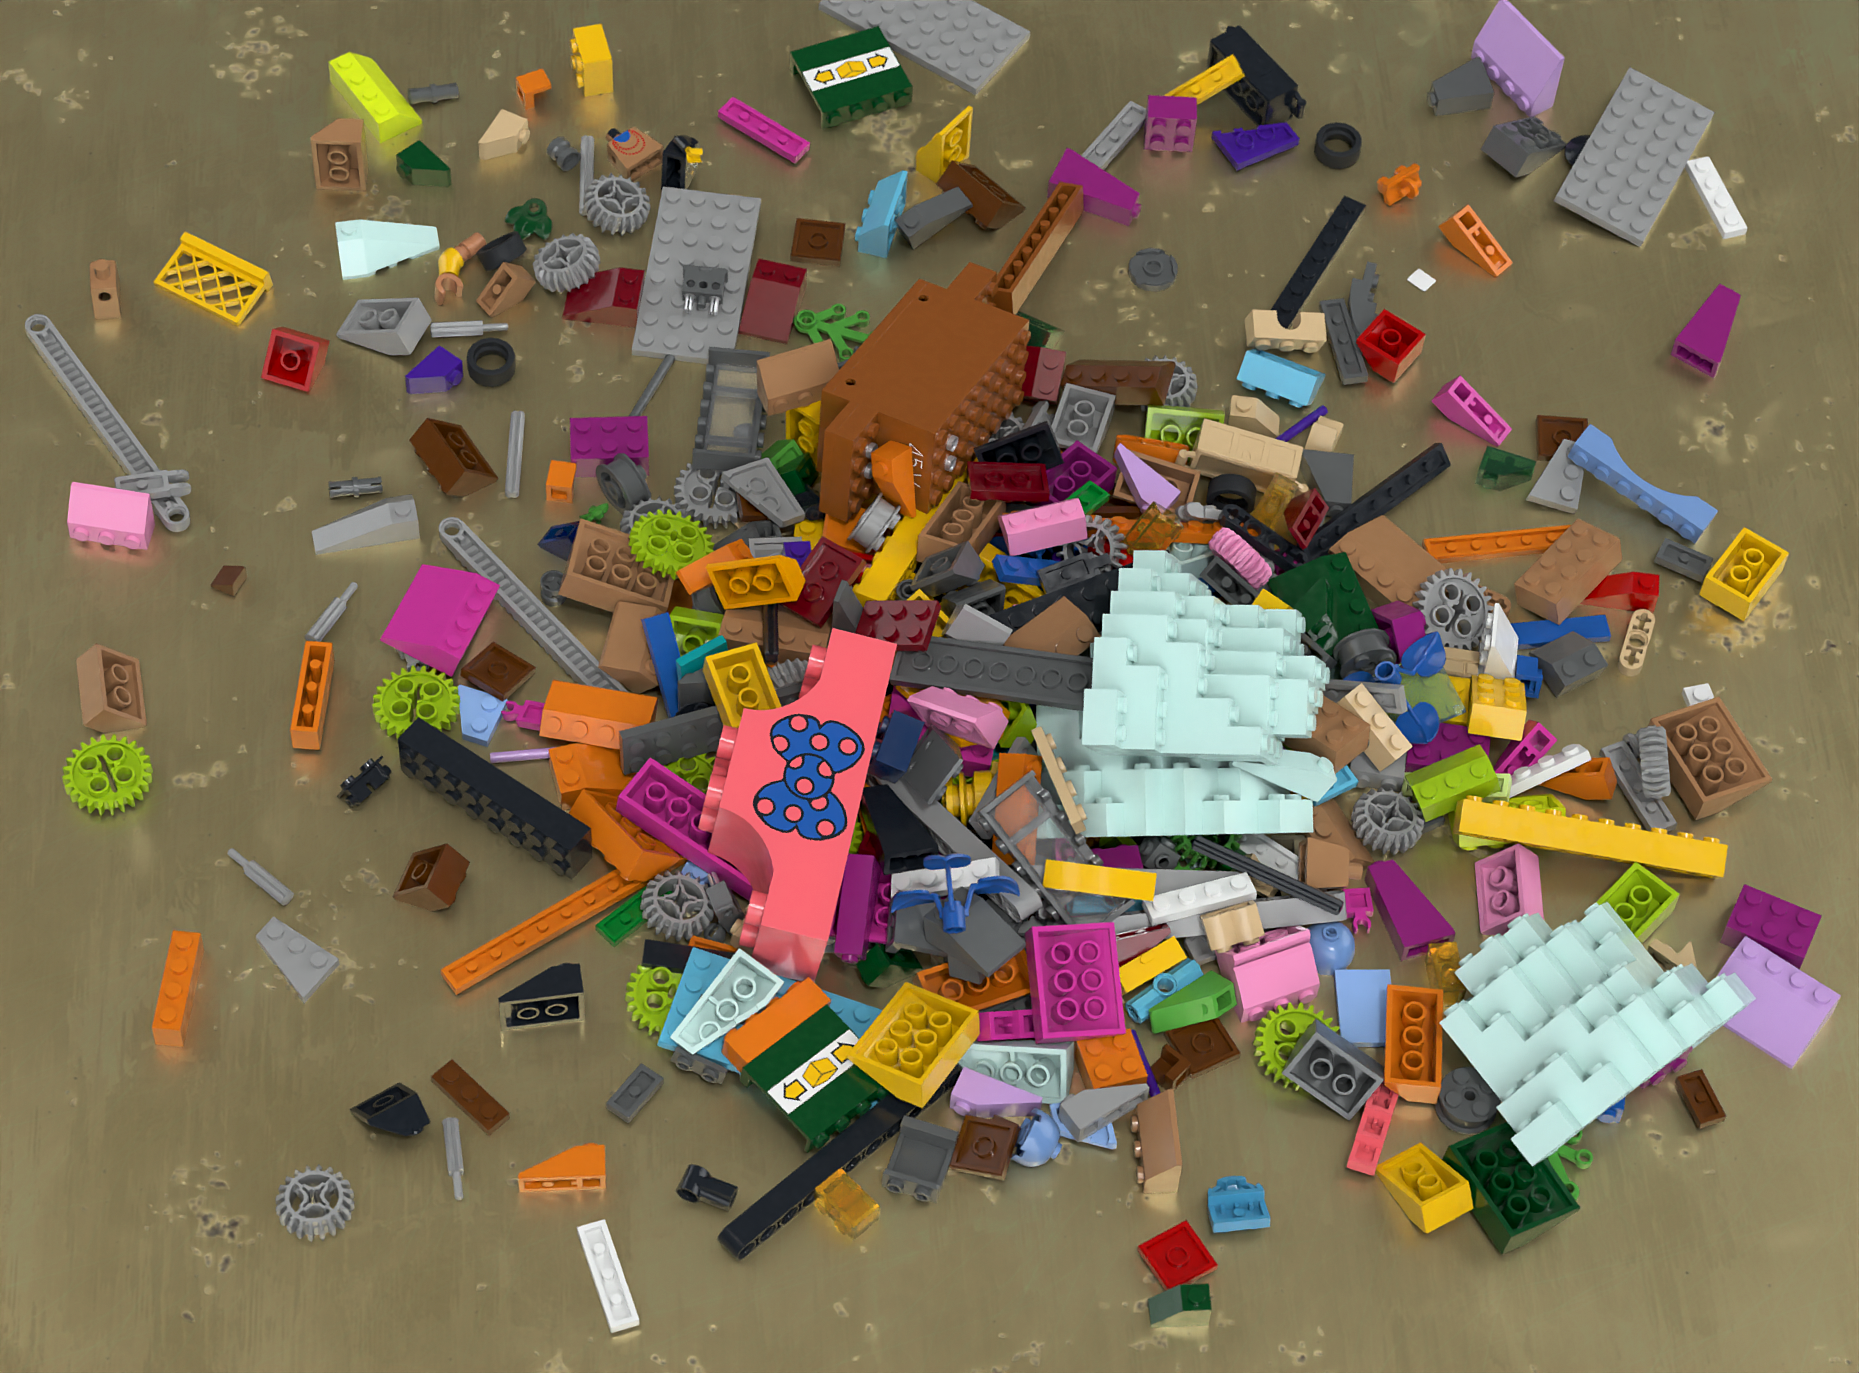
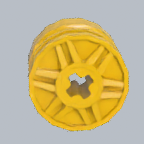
M991 770L974 771L971 784H966L963 772L959 773V784L953 785V777L945 784L947 789L942 796L943 807L954 817H961V823L966 828L968 817L972 816L992 781Z

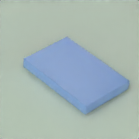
M1390 969L1334 971L1337 1017L1340 1028L1339 1035L1355 1047H1385L1387 984L1391 985Z

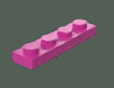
M734 97L718 110V118L793 163H796L810 150V142Z

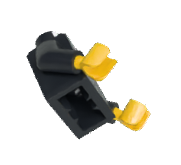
M687 135L674 136L664 149L662 155L661 190L663 187L688 189L697 171L698 163H702L700 155L703 154V150L699 148V142L695 138Z

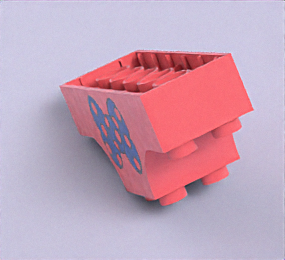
M832 628L827 648L812 645L797 701L771 710L744 708L739 728L723 726L698 830L713 833L708 853L717 855L733 864L751 884L753 891L746 912L739 945L752 948L751 957L775 975L798 981H804L809 977L815 982L830 934L897 647L895 643Z

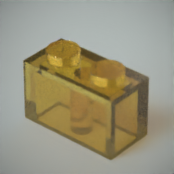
M1276 472L1251 515L1274 530L1299 484Z
M1153 501L1127 532L1122 543L1127 545L1126 550L1132 556L1134 555V550L1165 551L1180 536L1184 526L1176 514Z
M1457 943L1429 944L1424 961L1430 988L1442 989L1443 1008L1451 1007L1455 1003L1458 1004L1464 1000L1467 990L1454 973L1461 967L1458 964L1460 957Z
M841 1168L815 1188L814 1203L818 1211L823 1215L827 1214L834 1221L836 1228L844 1235L847 1233L853 1240L879 1220L880 1206Z

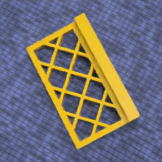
M184 232L180 237V246L156 277L154 285L239 327L264 291L268 293L273 286L269 272ZM183 254L193 258V263L179 266L178 261ZM208 265L213 267L214 273L200 276L198 268ZM195 269L196 278L182 280L181 272ZM178 273L179 282L173 284L164 282L167 276ZM232 276L235 283L221 287L219 278ZM216 279L218 288L203 291L202 282ZM199 284L200 292L191 295L185 292L184 287ZM247 286L256 288L251 295L242 297L240 288ZM237 289L239 298L224 301V292ZM220 294V303L213 305L206 303L205 297ZM241 305V310L236 317L227 313V307Z

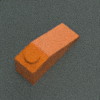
M1469 204L1453 213L1438 226L1456 249L1493 277L1500 275L1513 263Z
M890 440L871 453L872 476L887 502L895 508L901 506L898 513L914 518L916 516L912 447Z
M739 539L678 570L676 574L688 594L691 595L713 586L705 568L707 564L752 559L754 557L749 547L742 539Z
M1610 757L1591 758L1592 760L1539 785L1584 800L1612 799L1617 778Z
M586 1143L582 1146H574L518 1173L519 1192L606 1189L605 1145Z

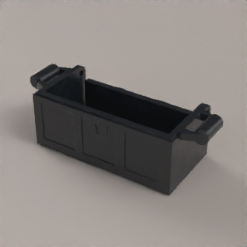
M1240 25L1236 27L1228 26L1226 32L1210 40L1206 70L1232 54L1236 57L1245 77L1223 89V91L1257 127L1260 125L1284 123L1292 119L1293 115L1298 119L1304 117L1306 100L1302 99L1297 91L1298 84Z

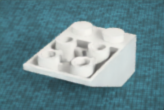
M1495 603L1493 613L1487 614L1486 626L1483 629L1482 641L1478 652H1480L1478 674H1489L1495 679L1504 680L1505 678H1515L1519 638L1499 603Z

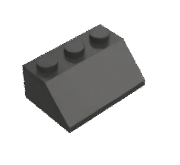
M1317 1019L1313 1021L1299 1038L1282 1070L1283 1075L1349 1121L1384 1081V1067Z

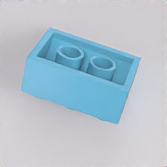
M903 170L878 181L875 191H870L868 198L870 206L868 209L864 208L861 220L863 225L862 227L858 226L855 234V241H858V252L887 258L897 231L895 219L903 214L906 205L908 171Z
M1254 348L1246 351L1237 380L1242 381V386L1245 388L1256 390L1258 387L1266 390L1265 395L1280 399V396L1290 399L1289 404L1303 408L1304 405L1312 404L1326 374Z

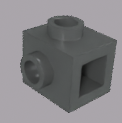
M1146 836L1138 846L1143 869L1174 870L1181 857L1175 849L1176 843L1167 836Z

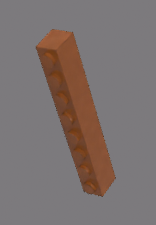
M1065 182L1058 183L997 275L996 283H998V290L994 298L996 308L1016 315L1083 213V185Z

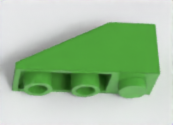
M1212 970L1148 1009L1152 1032L1156 1034L1221 1016L1237 1005L1233 982Z

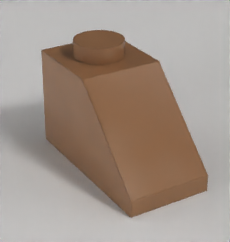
M503 262L476 302L490 317H495L523 301L536 281L521 265Z

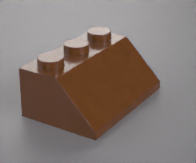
M952 160L936 183L943 190L941 194L959 187L973 204V207L964 213L967 215L972 214L976 218L975 222L986 230L988 228L999 230L1026 209L1025 206L975 165Z
M426 418L409 439L415 448L414 451L417 456L423 459L427 465L428 472L439 482L440 489L449 496L465 497L495 483L499 479L461 425Z

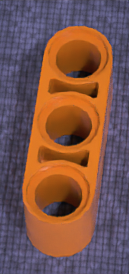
M1120 434L1116 436L1112 461L1117 464L1114 454L1120 443L1129 450L1174 464L1179 451L1182 449L1189 451L1190 448L1181 443Z

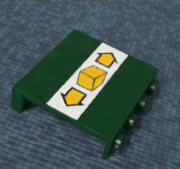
M879 26L790 52L789 68L793 75L800 73L822 114V129L912 103L913 86Z
M827 1004L742 1067L739 1079L746 1088L754 1083L807 1139L805 1147L807 1153L815 1147L817 1149L823 1147L830 1139L831 1134L835 1131L840 1133L845 1130L851 1123L852 1118L857 1114L859 1116L864 1115L872 1107L874 1101L878 1098L882 1100L891 1093L847 1058V1054L860 1038Z

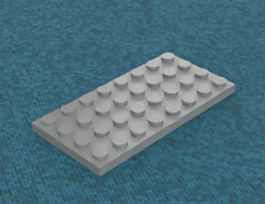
M821 0L819 2V10L857 31L879 26L892 50L974 95H977L1030 38V31L973 0Z
M1630 67L1557 193L1554 202L1641 247L1715 112Z
M663 187L633 340L632 355L664 359L667 354H671L675 357V361L708 364L709 347L736 349L761 208V198ZM684 265L726 268L728 270V282L725 283L723 304H719L717 315H714V307L713 314H709L710 303H706V307L701 309L697 307V302H694L691 313H689L688 303L687 313L684 312L685 301L682 299Z

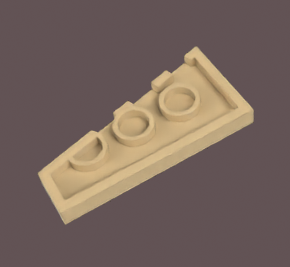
M1037 727L1031 730L1069 821L1075 833H1081L1086 830L1083 820L1087 819L1081 803L1075 804L1073 797L1077 795L1071 780L1066 781L1063 773L1067 772L1061 756L1056 758L1053 752L1057 746L1051 733L1045 735L1042 727Z

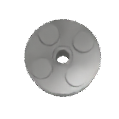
M881 492L863 513L847 538L848 541L854 539L865 547L866 554L871 549L875 551L879 549L886 539L883 533L887 528L892 530L901 518L898 514L901 506L895 508L882 498L883 493Z

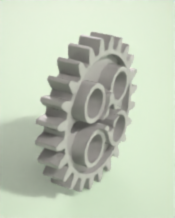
M687 463V471L680 470V477H676V486H674L675 503H679L681 509H685L687 516H693V522L703 521V527L713 523L714 529H717L718 523H722L727 528L729 521L733 524L737 523L740 514L735 490L722 479L720 480V487L717 488L719 476L725 471L709 469L692 471V464ZM715 495L714 505L712 508H710L712 504V496Z
M1452 568L1444 571H1437L1435 575L1427 576V581L1420 583L1422 590L1415 592V595L1420 600L1412 602V605L1418 607V610L1425 617V634L1428 635L1438 631L1444 647L1472 650V647L1479 646V640H1482L1483 629L1486 626L1488 611L1493 610L1494 607L1487 605V601L1492 597L1483 595L1487 587L1479 588L1480 579L1477 578L1471 581L1472 573L1468 572L1463 575L1462 569L1453 571ZM1445 589L1449 592V599L1445 595ZM1467 601H1469L1471 605V610H1469L1466 605ZM1436 612L1440 616V622L1436 619ZM1458 624H1459V625L1461 626V628H1462V633H1460V632L1458 631V628H1457V625H1458Z

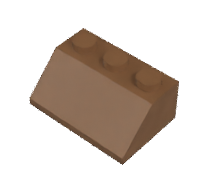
M338 118L311 136L316 189L366 191L368 159L364 119Z
M831 339L757 360V394L768 416L781 414L787 410L808 406L811 403L821 401L822 389L839 371Z
M1129 450L1181 492L1178 500L1166 514L1175 516V510L1178 506H1185V504L1193 501L1201 474L1200 471ZM1120 470L1112 497L1136 504Z
M1064 596L1012 633L1003 646L1078 656L1090 647V643H1094V637H1101V635L1087 615Z
M619 601L614 609L598 668L632 692L640 694L659 684L641 619L664 612L657 607Z
M97 643L76 659L83 726L102 733L140 729L147 726L139 659Z
M1330 799L1316 807L1313 805L1312 833H1295V835H1304L1305 839L1312 837L1348 848L1349 862L1362 864L1363 871L1375 862L1366 847L1363 846L1361 839L1356 838V832L1352 830V825L1335 800Z
M1167 1089L1138 1103L1135 1115L1130 1117L1131 1132H1136L1137 1140L1133 1141L1134 1158H1139L1140 1166H1136L1137 1183H1142L1143 1194L1178 1191L1182 1158L1174 1090Z

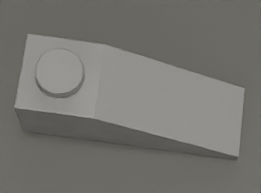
M1147 1084L1089 1089L1083 1090L1076 1095L1070 1094L1061 1101L1058 1118L1079 1143L1135 1109L1138 1103L1147 1100L1149 1086Z

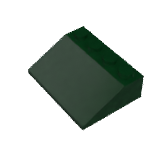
M1346 552L1321 556L1271 578L1267 582L1271 594L1290 607H1293L1322 576L1328 581L1332 588V625L1329 627L1328 632L1323 637L1318 638L1315 643L1334 660L1333 649L1340 640L1360 630L1379 629Z
M1508 1122L1449 1145L1442 1158L1445 1163L1469 1181L1474 1208L1472 1212L1501 1255L1529 1243L1581 1208L1547 1158L1531 1166L1512 1142L1511 1138L1517 1133Z

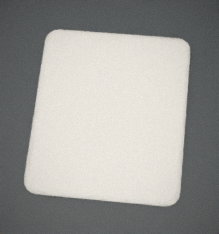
M1417 269L1407 279L1422 291H1426L1436 282L1434 278L1420 269Z

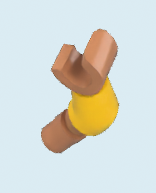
M478 232L463 240L458 246L447 248L438 259L439 277L436 279L434 300L438 305H442L445 301V291L447 290L453 291L457 297H462L463 284L458 278L460 269L464 266L467 258L470 259L476 255L477 251L486 245L485 239Z

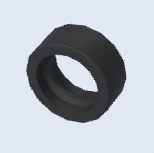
M1329 123L1318 131L1314 153L1317 159L1325 166L1335 169L1348 168L1355 164L1360 156L1362 138L1354 127L1346 123ZM1333 139L1347 142L1352 149L1345 152H1336L1326 147L1324 143Z
M514 231L484 245L476 254L485 271H491L499 268L503 262L510 263L525 253L527 248L518 231Z
M490 337L480 339L468 350L467 370L475 383L487 387H496L510 381L515 374V353L506 341ZM487 355H498L506 360L505 365L494 370L483 369L476 364L478 359Z
M1221 474L1209 482L1206 504L1216 506L1217 510H1222L1228 504H1234L1250 514L1254 510L1257 489L1254 483L1244 476ZM1221 494H1236L1243 498L1230 499L1221 496Z

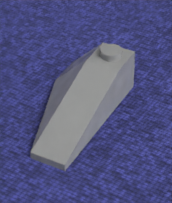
M412 494L382 499L313 530L312 537L316 555L419 539L418 516Z

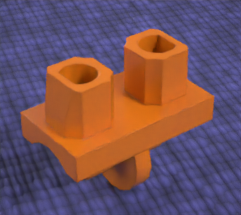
M1416 163L1409 167L1401 165L1395 169L1394 176L1390 179L1383 176L1377 180L1378 191L1384 194L1385 204L1390 206L1405 196L1410 199L1418 196V188L1422 186L1419 178V165Z

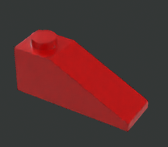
M1641 572L1607 575L1579 605L1634 612L1639 609H1646L1654 613L1659 597L1660 575Z

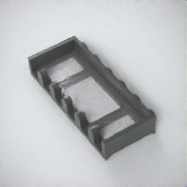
M709 347L706 382L703 385V399H701L700 417H698L695 449L693 448L692 471L698 469L728 471L761 460L762 451L758 450V448H763L764 433H761V430H766L767 415H763V412L766 413L757 394V360L770 357V352Z
M1033 770L1026 773L977 812L980 816L977 819L979 824L987 833L992 831L996 836V846L1004 855L1009 853L1015 861L1012 863L1013 868L1021 877L1026 875L1032 884L1030 886L1037 892L1040 898L1043 897L1049 906L1046 910L1055 921L1060 919L1064 925L1112 922L1135 904L1134 900L1129 898L1043 887L1046 859L1103 866V861L1097 854L1095 855L1085 843L1086 839L1081 833H1075L1071 823L1068 821L1067 814L1063 810L1060 811L1051 799L1052 795L1046 788L1043 789L1034 777L1036 774Z

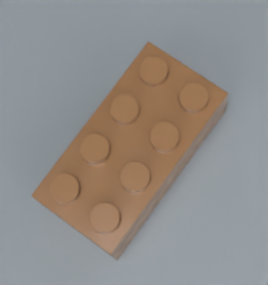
M958 481L919 534L916 561L923 563L926 557L965 541H969L979 556L999 530L998 516L1006 512L1007 502L1003 500L979 501L977 499H970L968 484Z
M1577 519L1514 583L1517 605L1560 625L1623 560L1620 538Z
M1323 695V705L1318 708V714H1315L1316 730L1312 731V737L1285 738V741L1281 742L1294 751L1312 753L1318 757L1327 758L1332 762L1336 774L1368 748L1371 725Z

